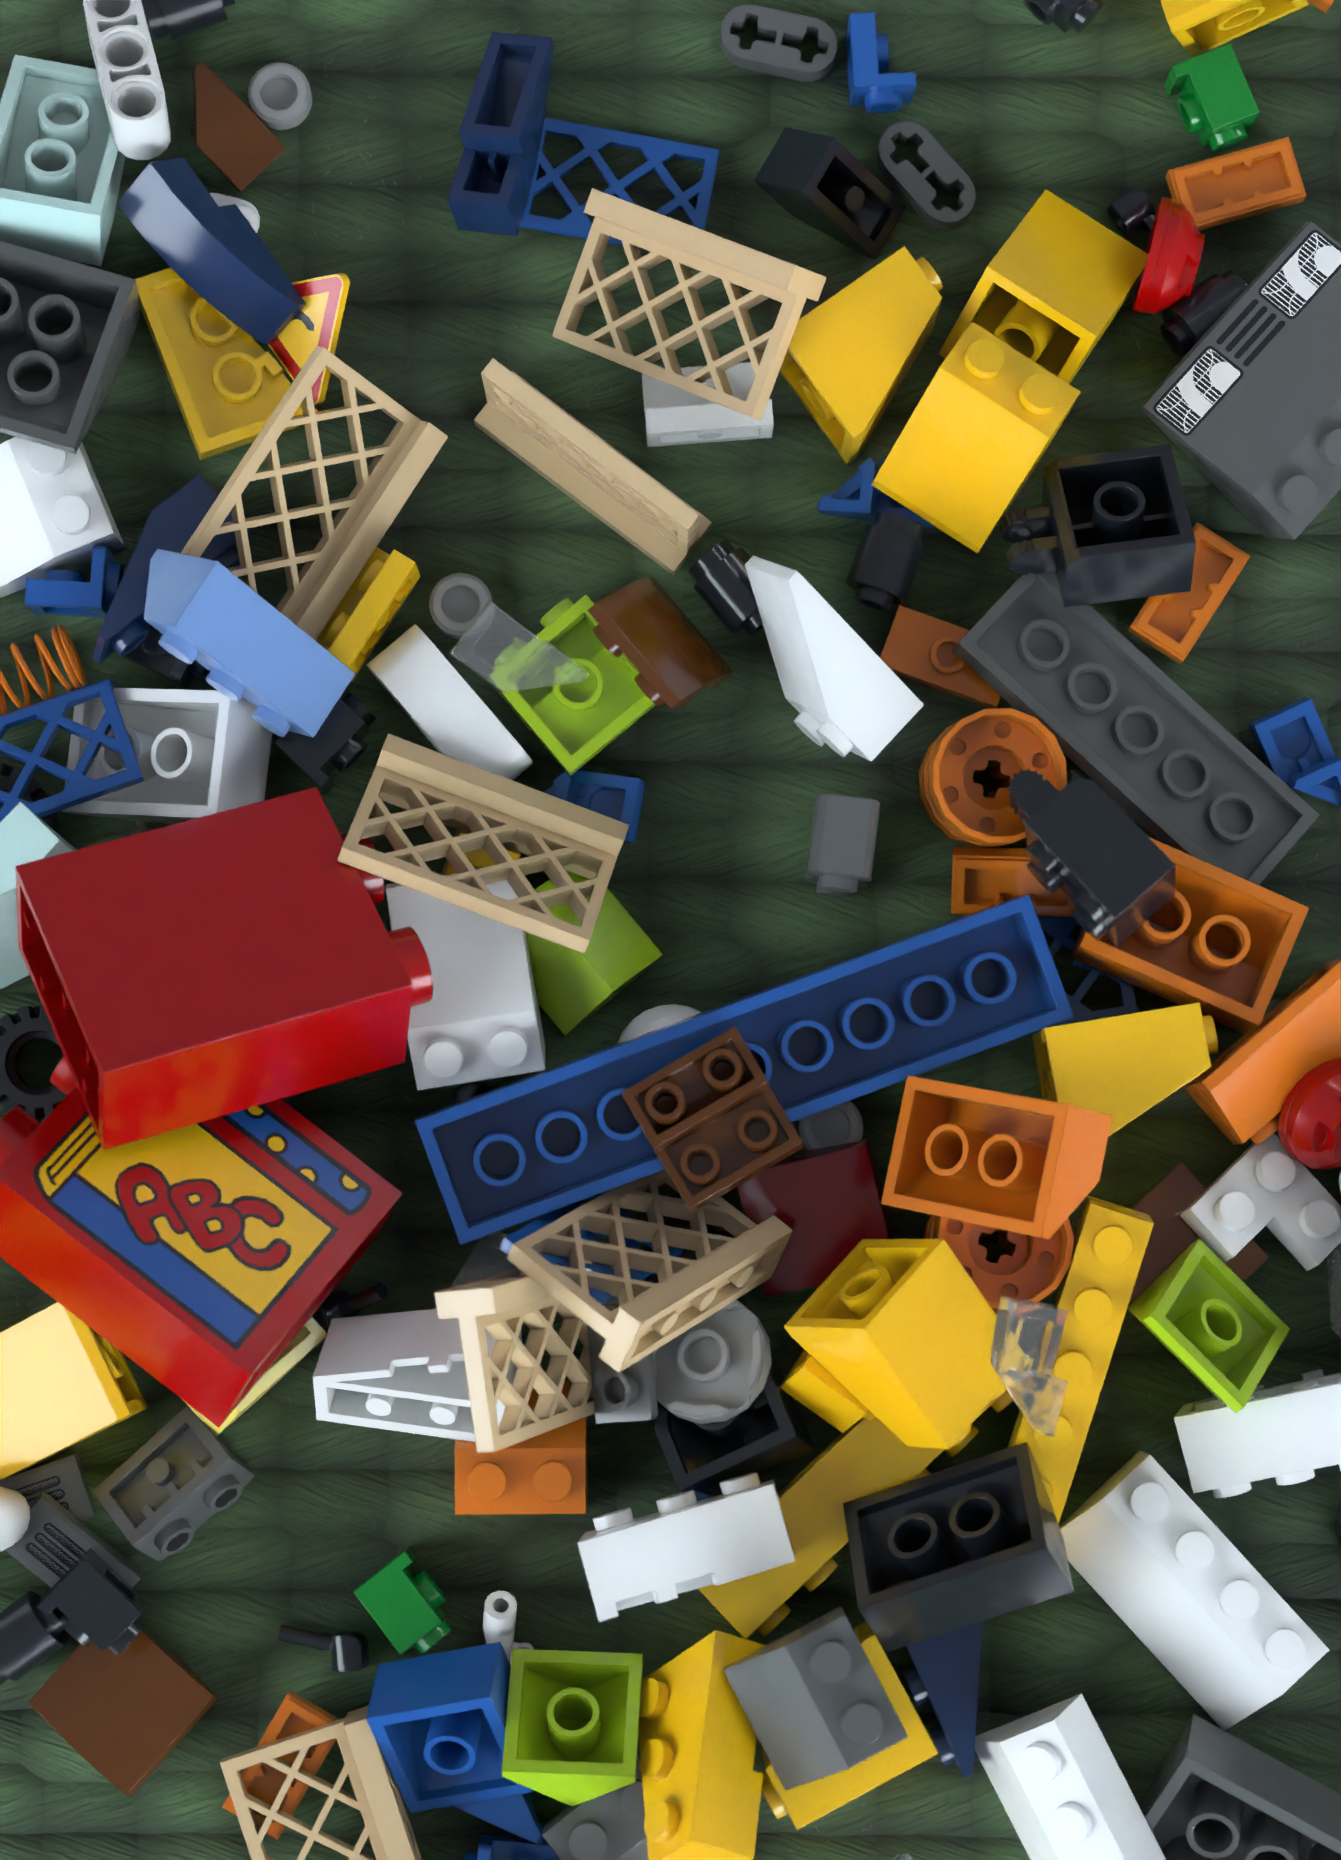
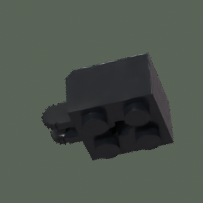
M1170 444L1056 459L1044 468L1042 506L1025 508L1024 510L1017 509L1014 512L1010 511L1009 514H1004L1005 517L1000 519L999 527L1002 539H1006V543H1017L1011 545L1010 549H1007L1006 558L1009 570H1013V573H1019V575L1056 571L1064 607L1191 591L1196 541Z
M1028 768L1027 771H1022L1021 769L1020 773H1014V778L1010 779V786H1008V791H1010L1009 799L1012 802L1010 804L1011 809H1014L1015 815L1019 814L1020 820L1025 825L1027 840L1025 852L1031 859L1027 864L1029 871L1050 893L1053 894L1060 888L1076 906L1071 911L1072 915L1091 937L1098 941L1105 935L1118 947L1175 896L1176 865L1094 780L1073 779L1059 792L1048 780H1043V775H1039L1037 770L1030 771Z

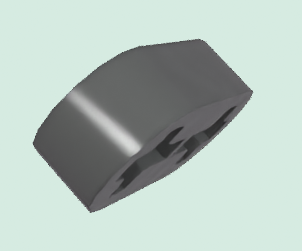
M743 4L733 8L725 16L721 25L720 47L729 62L740 68L798 81L814 82L824 78L832 70L837 55V38L834 30L826 22L817 18L759 5ZM745 24H753L757 26L758 37L775 41V43L755 40L751 49H743L739 47V37L732 34V32L742 33ZM806 37H813L818 39V50L826 52V54H815L812 63H805L800 60L801 52L799 49L784 46L782 43L803 46Z
M905 121L897 122L888 127L881 136L877 151L878 167L883 176L922 220L933 229L950 231L963 226L972 214L976 199L975 186L970 177L931 133L920 124ZM898 141L904 147L911 145L913 142L919 146L916 161L924 170L922 173L908 160H903L899 164L892 161L895 153V142ZM931 179L945 193L952 191L954 188L960 192L957 201L958 211L954 212L948 206L943 207L939 211L933 207L937 193L929 184Z

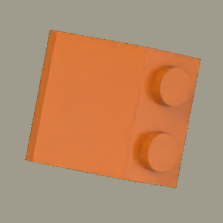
M565 1379L561 1391L566 1399L572 1385L569 1379ZM532 1388L528 1401V1406L533 1412L539 1397L534 1388ZM587 1417L495 1452L477 1453L476 1442L455 1439V1515L586 1514L588 1508Z

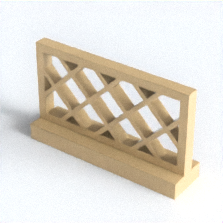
M592 188L584 213L595 218L552 337L751 418L761 420L806 299L809 298L818 302L827 277ZM611 236L622 241L629 265L606 277L601 260ZM639 248L650 251V253L642 257ZM667 259H671L679 284L656 297L647 270ZM689 267L701 272L692 276ZM634 278L643 305L620 317L611 291ZM720 278L723 281L730 304L706 317L697 290ZM739 286L751 290L752 292L743 296ZM685 298L693 325L670 337L661 310ZM768 298L782 302L773 329L757 337L748 310ZM599 299L607 325L588 336L576 332L584 307ZM735 317L744 345L720 358L711 330ZM648 318L657 345L635 356L632 353L625 331ZM612 338L615 347L607 345L604 342ZM698 338L707 365L688 376H684L675 350ZM662 358L665 368L653 362ZM749 358L755 377L747 399L744 400L733 395L725 371ZM712 378L715 388L704 384V382Z
M316 346L187 542L181 554L201 557L214 535L235 531L240 566L227 569L236 577L242 576L243 582L257 593L254 573L284 567L288 590L276 609L312 639L316 640L448 436L430 422L418 419L327 349ZM326 368L341 380L345 406L315 412L311 388L323 369ZM355 391L369 400V402L357 404ZM301 404L303 415L293 416ZM380 409L397 421V424L382 445L364 448L359 413ZM346 416L352 451L322 457L317 421ZM304 424L310 459L280 465L277 439L285 428ZM375 456L367 468L366 458ZM266 458L268 468L258 470ZM353 461L357 485L349 497L330 501L324 466ZM312 469L317 504L287 510L282 475ZM270 478L275 512L245 519L241 494L250 481ZM340 509L333 520L331 511ZM231 511L233 521L223 523ZM319 514L322 530L321 540L314 550L295 554L289 520ZM277 522L282 557L252 563L247 528ZM306 562L298 573L297 564Z
M492 358L481 372L487 403L475 417V426L674 576L711 529L712 522L515 372H511Z
M388 734L337 861L585 954L629 824ZM382 801L407 811L391 814ZM444 824L468 834L452 837ZM423 825L434 842L413 846L403 832V829ZM384 834L395 851L382 853L363 846L359 842L360 839ZM504 847L529 857L513 860ZM484 848L495 865L475 870L464 852ZM445 857L457 874L447 877L432 872L425 862ZM565 870L590 880L574 883ZM544 871L556 888L537 893L524 875ZM506 880L518 898L507 900L493 895L487 885ZM567 903L580 920V927L554 918L548 908Z
M664 1169L615 1187L512 1245L507 1259L606 1339L599 1357L620 1373L769 1280L775 1271L793 1230L774 1215L757 1225L721 1196L690 1213L682 1199L659 1195L658 1186L667 1183L677 1191ZM625 1208L646 1212L648 1222L621 1217L619 1209ZM663 1216L689 1220L691 1230L664 1225ZM706 1224L723 1227L734 1238L707 1233ZM586 1230L608 1234L610 1244L581 1239L580 1231ZM624 1238L652 1243L654 1253L626 1248ZM668 1246L693 1250L696 1252L697 1260L670 1256ZM543 1252L569 1257L571 1268L553 1265L539 1253ZM584 1260L613 1265L615 1276L586 1271ZM629 1268L657 1273L659 1283L631 1279ZM588 1287L618 1297L620 1306L610 1312L589 1295Z
M584 1260L585 1263L592 1264L591 1261ZM519 1268L435 1292L438 1319H459L477 1453L495 1452L595 1414L587 1324ZM556 1312L563 1318L558 1334L552 1327ZM523 1321L530 1329L525 1346L518 1338ZM485 1328L496 1340L491 1357L488 1355ZM577 1339L584 1345L579 1361L573 1354ZM545 1349L551 1356L547 1372L540 1366ZM511 1360L517 1367L513 1384L505 1377ZM566 1376L572 1382L567 1399L561 1392ZM532 1388L539 1394L534 1412L528 1406ZM498 1399L505 1406L499 1426L496 1412Z
M369 1706L347 1712L345 1718L221 1759L220 1765L251 1860H276L267 1855L262 1841L273 1820L307 1836L296 1860H305L314 1840L349 1857L348 1860H423L402 1794L366 1720ZM337 1738L344 1759V1765L334 1785L299 1768L310 1746ZM299 1750L293 1764L279 1758ZM263 1762L287 1774L273 1804L270 1805L246 1792L239 1770ZM347 1775H349L355 1795L341 1789ZM294 1778L328 1795L313 1826L279 1809ZM335 1799L361 1811L365 1826L354 1847L320 1830ZM253 1810L266 1816L260 1829H258ZM368 1836L375 1857L361 1851Z

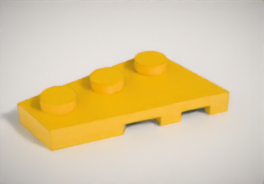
M171 267L135 279L141 311L199 459L203 460L254 442L291 386L290 381L282 373V367L268 351L265 353L250 334L234 324L202 298ZM301 404L293 416L303 415ZM302 425L287 427L283 430V432Z

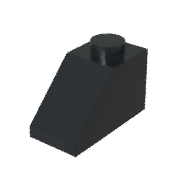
M787 127L784 128L754 180L792 216L863 256L874 260L877 259L906 209V206L834 137Z

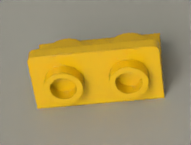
M378 547L375 548L315 640L355 673L351 680L352 682L421 577L416 562L395 549L389 555Z

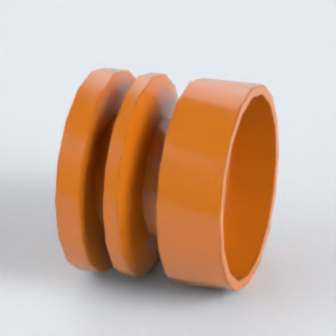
M1012 708L983 709L945 728L928 746L919 769V798L929 820L949 839L969 847H1001L1026 838L1025 825L1020 820L1019 814L1015 815L1014 809H1011L1010 805L1012 802L1009 799L1010 791H1008V786H1010V779L1014 778V773H1020L1021 769L1022 771H1027L1028 768L1030 771L1037 770L1039 775H1043V780H1048L1060 792L1067 786L1066 759L1055 735L1036 717ZM988 765L991 766V777L1001 780V788L989 792L987 797L983 796V786L973 782V774L984 771Z
M931 1215L927 1221L924 1239L945 1240L995 1314L1037 1304L1057 1289L1071 1265L1074 1235L1069 1217L1050 1239ZM994 1231H997L999 1233L998 1244L1006 1248V1254L994 1257L989 1262L985 1259L987 1249L979 1245L978 1241L979 1238L991 1235Z

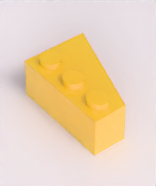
M715 1630L642 1679L639 1720V1767L643 1784L644 1831L647 1836L648 1860L754 1859L763 1773L753 1771L757 1735L723 1668L766 1645Z

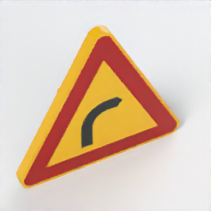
M345 273L291 282L306 305L272 343H268V346L293 381L316 346L324 347L335 355L350 280ZM326 368L323 369L311 388L314 405L324 402L331 374Z

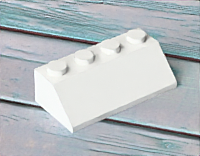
M1139 1450L1059 1525L1064 1539L1068 1562L1224 1731L1284 1694L1329 1651L1328 1647L1157 1461L1146 1452Z
M1082 1693L975 1736V1751L1030 1860H1166Z

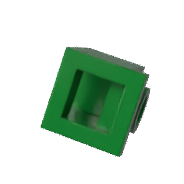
M1231 43L1173 65L1165 81L1164 88L1168 97L1177 93L1181 94V97L1177 99L1181 120L1190 134L1197 132L1203 149L1211 147L1213 153H1219L1239 145L1248 138L1246 132L1250 131L1259 114V109Z
M410 1546L361 1583L353 1592L400 1655L413 1645L422 1654L452 1630L445 1621L446 1615L439 1607L447 1601L443 1592L425 1570L415 1575L409 1568V1565L417 1557Z

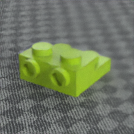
M586 594L575 604L569 598H565L555 605L540 620L544 629L526 644L520 638H517L503 648L492 659L491 663L496 669L488 675L490 684L527 728L534 732L570 776L656 705L642 692L635 682L634 677L640 672L623 653L619 658L615 657L594 634L593 628L598 625V622L587 611L594 603Z

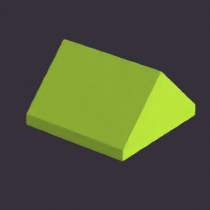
M565 870L574 883L590 880ZM548 880L536 888L535 891L538 893L556 887L551 880ZM608 888L585 954L526 932L538 1004L565 1037L663 956ZM567 903L548 908L554 918L580 927V920Z
M1200 1238L1193 1242L1127 1308L1219 1401L1235 1413L1246 1406L1290 1330Z
M512 1649L502 1777L572 1807L635 1783L643 1654Z

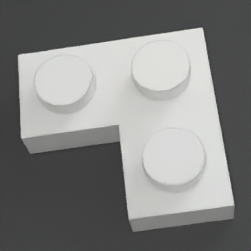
M1275 1133L1257 1146L1253 1143L1180 1214L1183 1220L1224 1263L1236 1256L1265 1226L1306 1271L1318 1266L1341 1243V1206L1309 1170L1285 1150L1280 1138Z

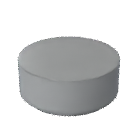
M271 63L259 69L250 81L248 87L249 103L253 113L265 126L276 130H287L296 127L308 116L312 107V92L306 76L297 67L288 63Z
M455 573L446 576L436 584L430 595L429 609L435 625L441 632L452 638L468 639L480 634L489 625L493 615V600L489 589L479 578L467 573Z
M850 1101L799 1120V1136L807 1150L856 1142L862 1138L863 1120L856 1106Z

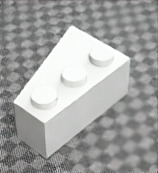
M750 1473L720 1482L722 1494L697 1501L694 1490L656 1500L659 1510L656 1513L633 1519L631 1508H625L593 1518L595 1530L585 1532L577 1544L599 1622L619 1616V1610L655 1601L656 1604L678 1598L677 1594L712 1584L718 1586L795 1562L794 1550L774 1480L760 1483L758 1473Z

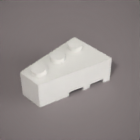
M437 1309L335 1318L331 1320L313 1374L317 1420L476 1442L458 1318L438 1319ZM485 1328L488 1355L491 1357L496 1340ZM520 1330L518 1338L522 1342V1332ZM512 1360L505 1376L511 1384H513L517 1367ZM499 1399L496 1404L498 1426L505 1406Z
M1322 1369L1302 1373V1381L1264 1388L1262 1384L1257 1385L1246 1406L1237 1413L1233 1412L1216 1397L1184 1404L1175 1415L1174 1421L1193 1493L1212 1490L1214 1498H1226L1251 1490L1250 1482L1275 1477L1277 1485L1283 1486L1312 1479L1315 1477L1314 1469L1339 1464L1341 1471V1373L1324 1376Z

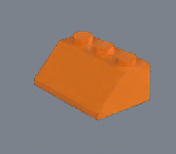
M1150 838L1176 865L1175 896L1118 947L1105 935L1097 941L1082 928L1070 957L1175 1004L1186 1005L1200 1002L1202 1016L1211 1015L1213 1020L1243 1034L1249 1033L1261 1024L1309 907Z
M1341 957L1322 966L1262 1019L1260 1026L1240 1037L1211 1063V1068L1183 1087L1233 1145L1244 1144L1250 1138L1257 1146L1278 1130L1279 1112L1296 1083L1320 1064L1341 1058Z
M907 1075L881 1204L1050 1239L1098 1184L1112 1116L1069 1104Z

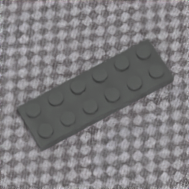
M1054 572L1022 574L952 650L953 653L1017 711L1036 717L1055 735L1062 752L1152 835L1168 846L1260 885L1320 816L1092 606L1088 604L1064 607L1058 578Z

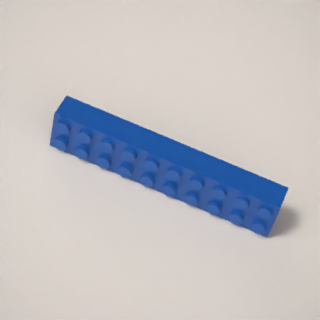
M1021 895L416 1118L415 1123L459 1243L462 1245L664 1170L621 1092L734 1026L768 1080L772 1092L790 1122L906 1080L907 1075L917 1076L1073 1018L1074 1015L1030 895Z

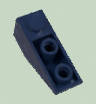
M200 475L151 510L99 632L92 657L98 664L114 652H117L121 657L129 654L148 636L150 631L147 627L150 624L144 620L150 559L157 549L181 553L218 497ZM231 511L223 523L233 521ZM235 531L214 535L201 558L218 561L225 568L240 566Z
M982 1622L905 1646L913 1665L902 1669L917 1705L920 1706L930 1701L940 1725L928 1731L944 1767L956 1762L964 1778L972 1775L974 1768Z

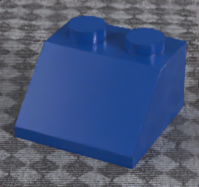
M501 1642L378 1664L366 1720L410 1813L533 1792L530 1788L502 1777L511 1665Z

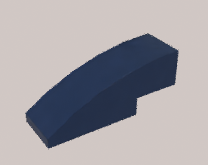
M492 32L459 130L464 150L447 199L458 230L518 236L531 189L544 126L554 47L550 37Z
M184 157L150 162L117 202L143 238L189 286L230 321L261 343H272L306 305L303 298L237 205L231 204L219 207Z

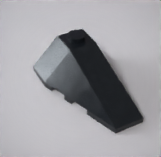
M674 1218L664 1223L667 1226L691 1230L689 1220ZM706 1224L707 1233L717 1235L713 1226ZM644 1244L645 1251L654 1253L651 1247ZM682 1248V1254L678 1256L680 1258L697 1260L696 1252L693 1250ZM652 1273L646 1277L647 1282L659 1283L657 1273ZM745 1295L737 1299L753 1313ZM772 1351V1365L764 1389L748 1409L727 1421L699 1424L678 1418L657 1401L658 1416L655 1419V1432L677 1488L681 1493L719 1486V1483L750 1473L757 1472L758 1477L815 1451L794 1398L780 1389L785 1378Z

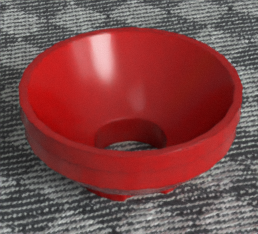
M1162 196L1146 249V253L1149 255L1145 270L1138 280L1132 311L1156 314L1170 307L1183 296L1189 297L1204 247L1205 235L1200 234L1194 218L1186 206L1181 202L1172 201L1171 198Z
M1341 1058L1320 1064L1309 1071L1296 1083L1281 1109L1278 1121V1135L1282 1146L1294 1159L1313 1169L1325 1170L1341 1166Z

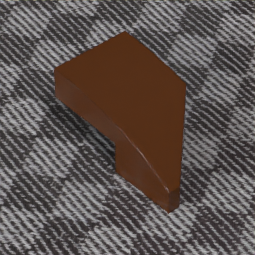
M201 61L192 68L194 98L191 136H195L194 145L237 192H242L286 148L259 118Z

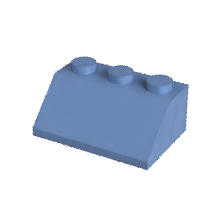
M157 549L150 559L144 620L163 634L158 641L159 644L178 659L188 664H192L196 660L209 670L210 673L206 677V681L217 691L233 700L239 701L243 697L256 708L252 714L254 720L269 731L281 737H285L287 732L291 731L314 738L355 673L218 561Z

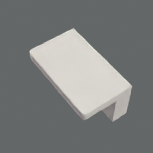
M751 362L739 363L725 371L733 395L744 400L747 399L755 377ZM704 366L681 367V371L684 376H688ZM642 373L647 447L772 438L774 426L772 399L768 400L762 419L757 420ZM712 378L704 382V384L715 388Z

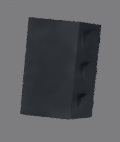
M1027 1442L843 1503L858 1609L887 1652L1074 1591L1064 1539L1034 1456Z

